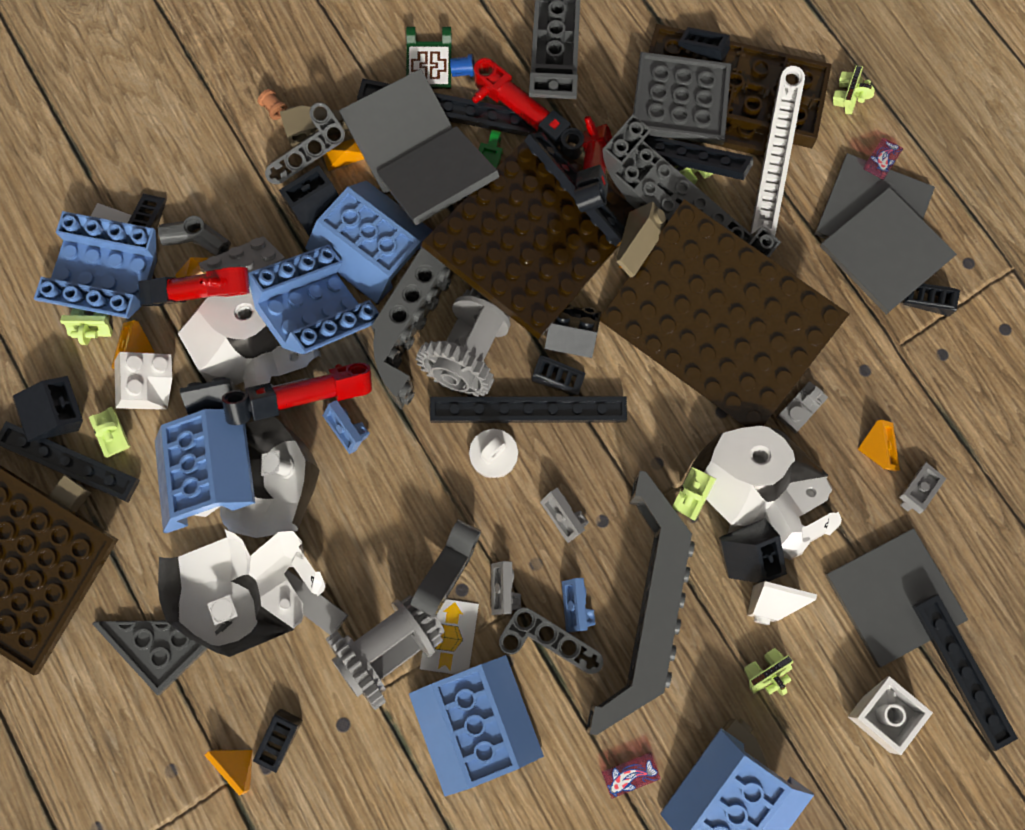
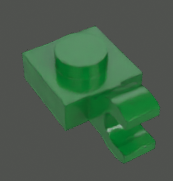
M492 130L488 144L481 142L479 151L497 168L503 155V148L499 147L501 132Z

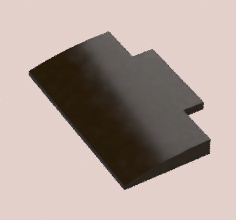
M656 24L648 53L713 61L679 46L678 42L685 30ZM730 41V50L723 60V63L731 64L725 141L723 145H711L763 157L766 151L779 78L787 67L797 66L803 70L805 80L793 144L812 149L818 137L832 64ZM788 74L786 82L790 85H795L798 83V78L794 74Z

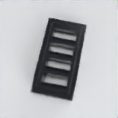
M687 27L678 44L680 47L710 60L723 62L730 50V35Z
M143 193L128 224L145 225V227L157 230L167 201L166 198ZM148 201L157 203L156 207L147 205ZM145 209L151 210L153 213H146ZM142 217L149 218V220H142Z
M923 283L916 289V291H919L917 300L913 299L914 292H912L902 303L906 306L949 317L957 310L960 290ZM925 293H928L927 301H923ZM935 296H938L937 303L934 302Z
M540 355L533 373L532 382L578 396L586 373ZM544 366L548 367L546 376L541 375ZM553 370L558 371L555 380L551 379ZM567 373L565 383L563 384L560 382L562 374ZM572 375L577 377L574 387L569 386Z
M279 709L272 718L253 762L277 773L303 720L283 709ZM274 731H277V732H279V733H281V734L287 736V738L284 739V738H282V737H280V736L274 734ZM269 741L281 746V750L268 744ZM264 751L277 756V759L274 760L264 755Z

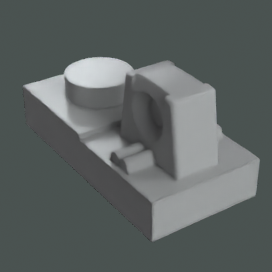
M809 381L776 418L791 431L797 433L827 400L828 396Z
M926 462L919 468L899 498L903 500L900 506L906 511L913 508L917 513H922L946 478Z
M558 488L552 490L540 501L567 543L573 541L585 531L584 527L589 522L581 510L573 513L566 497L562 495Z
M502 561L491 564V615L512 614L513 610L521 609V594L511 592L514 580L512 562Z

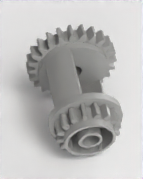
M472 288L471 291L467 289L463 296L458 297L452 306L457 320L447 340L425 342L424 345H421L415 360L418 361L417 365L421 366L420 370L427 372L426 376L433 377L434 382H439L442 384V387L450 388L451 391H458L461 395L465 392L470 397L472 394L479 397V395L484 396L485 393L488 394L494 382V375L490 373L491 369L487 367L484 359L494 338L505 336L511 324L510 316Z
M411 595L401 602L398 599L393 601L391 605L395 612L355 642L349 635L343 638L338 631H335L326 638L327 643L336 655L332 662L357 697L363 694L374 710L386 703L382 692L386 690L381 681L384 677L420 650L430 657L435 653L434 648L443 642L441 635L445 631L438 618H434L411 606L410 604L413 599Z

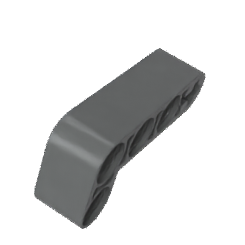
M316 102L310 108V118L318 130L267 165L265 176L270 183H283L344 140V129L326 103ZM318 106L324 107L327 111V116L322 120L317 119L313 114L314 109ZM331 127H336L341 132L340 137L336 140L330 139L327 135ZM310 141H319L322 146L321 150L316 153L311 152L308 148ZM293 153L299 154L302 157V163L292 165L289 161V156ZM284 160L287 168L281 171V177L278 178L277 175L272 176V167L276 170L283 166L281 161Z
M459 519L456 521L446 546L418 587L411 601V606L434 618L436 617L467 566L482 530Z
M528 608L518 609L514 613L499 639L501 650L508 655H514L520 651L529 637L587 674L599 672L604 664L603 657L598 651ZM522 613L529 614L532 623L530 626L523 628L518 625L517 617ZM543 627L551 628L554 633L553 639L543 641L539 636L540 629ZM509 635H513L518 639V646L514 650H508L503 645L504 639ZM569 640L575 644L576 650L573 655L568 656L562 652L561 646L564 641ZM581 647L585 649L582 653L584 656L589 658L594 655L596 657L594 660L597 663L596 667L592 666L588 669L586 667L587 662L582 658H579L578 663L574 661L580 654Z

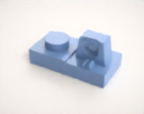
M337 400L329 403L322 415L349 454L357 451L361 442L370 434L362 422L357 424L351 423L346 409L341 407Z
M584 578L561 581L566 632L572 633L588 630L587 627L593 626L596 623L594 609L585 608L586 588L584 586Z

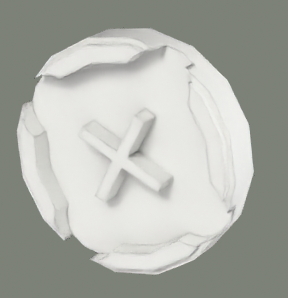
M484 430L475 436L470 444L469 456L471 465L476 472L484 477H504L512 471L517 463V444L512 436L503 430Z

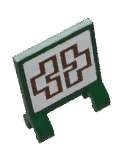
M406 27V76L422 69L432 89H451V27H442L441 42H417L416 27Z

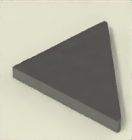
M166 620L95 621L93 623V626L156 695H161L208 649L183 635ZM225 621V624H222L215 631L216 636L233 622Z

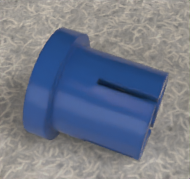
M473 53L468 54L466 57L450 58L452 77L467 75L474 77L475 61Z

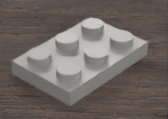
M263 236L255 238L239 247H233L220 255L209 257L207 260L200 262L199 266L203 274H206V271L228 267H246L249 273L283 261L285 257Z

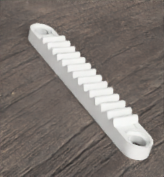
M797 66L787 67L779 78L752 217L751 234L762 226L774 236L776 234L805 80L803 70ZM788 74L796 75L798 83L795 85L788 84L786 76Z

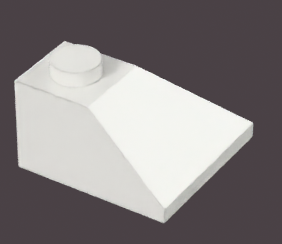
M764 581L753 586L747 616L755 617L754 622L770 625V622L779 621L815 601L817 594Z

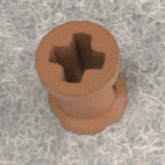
M273 89L264 90L257 100L260 106L266 108L270 118L273 120L280 119V111L288 108L284 102H281L276 97Z

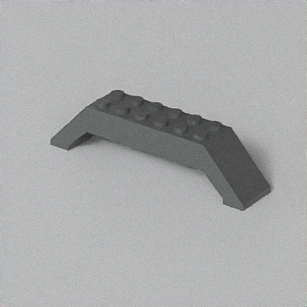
M535 0L529 97L577 99L580 0Z
M639 471L634 479L630 504L637 506L653 531L654 539L628 680L624 688L598 706L591 705L586 732L593 735H598L663 694L665 688L670 687L672 672H668L669 662L674 661L676 655V645H673L674 635L679 634L681 619L677 617L679 608L683 609L686 593H683L682 589L684 582L687 583L689 579L690 567L686 566L688 558L693 555L695 542L691 541L692 533L645 471Z

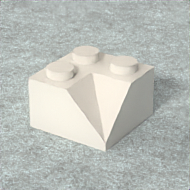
M119 352L114 361L115 407L167 410L172 383L171 354Z
M887 676L862 697L848 718L889 753L902 755L933 712L890 676Z

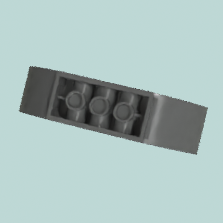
M634 114L603 148L605 166L615 185L625 196V200L635 209L653 201L665 213V226L685 199L767 257H770L781 243L763 226L753 234L748 232L646 144L644 139L651 129Z
M422 247L371 326L374 332V358L378 372L391 399L401 410L405 404L409 405L415 394L410 376L398 370L402 362L401 356L405 350L408 351L415 341L414 335L418 330L421 331L427 322L426 316L430 310L434 311L439 303L438 297L442 291H446L452 281L451 276L454 273Z

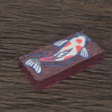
M882 138L863 169L884 180L903 148Z
M650 752L601 772L611 799L661 779Z

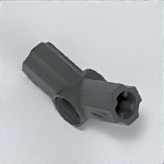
M190 216L181 222L159 224L158 235L163 246L193 242L203 247L212 255L217 256L229 251L231 245L228 239L205 224L198 216ZM200 228L198 232L193 233L195 229Z

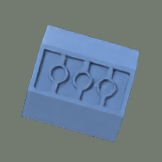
M366 180L348 186L315 223L305 248L307 251H311L329 244L342 261L337 274L378 305L393 288L392 278L414 253L421 249L423 240L433 230L423 222L415 225L399 204Z
M62 211L55 233L63 240L51 278H40L34 300L129 319L142 307L140 306L138 281L152 279L157 263L156 230L154 228Z
M329 244L249 272V285L255 310L284 349L304 355L372 326L379 315L378 310L370 300L358 304L337 275L342 261Z
M204 409L160 426L155 438V451L163 533L187 527V517L219 506H224L234 511L255 503L245 424H228L225 419L224 409Z
M506 655L409 693L444 797L468 790L544 757Z
M720 728L662 809L660 815L672 830H789L810 802L814 793L792 777L787 781L746 753L744 751V744Z

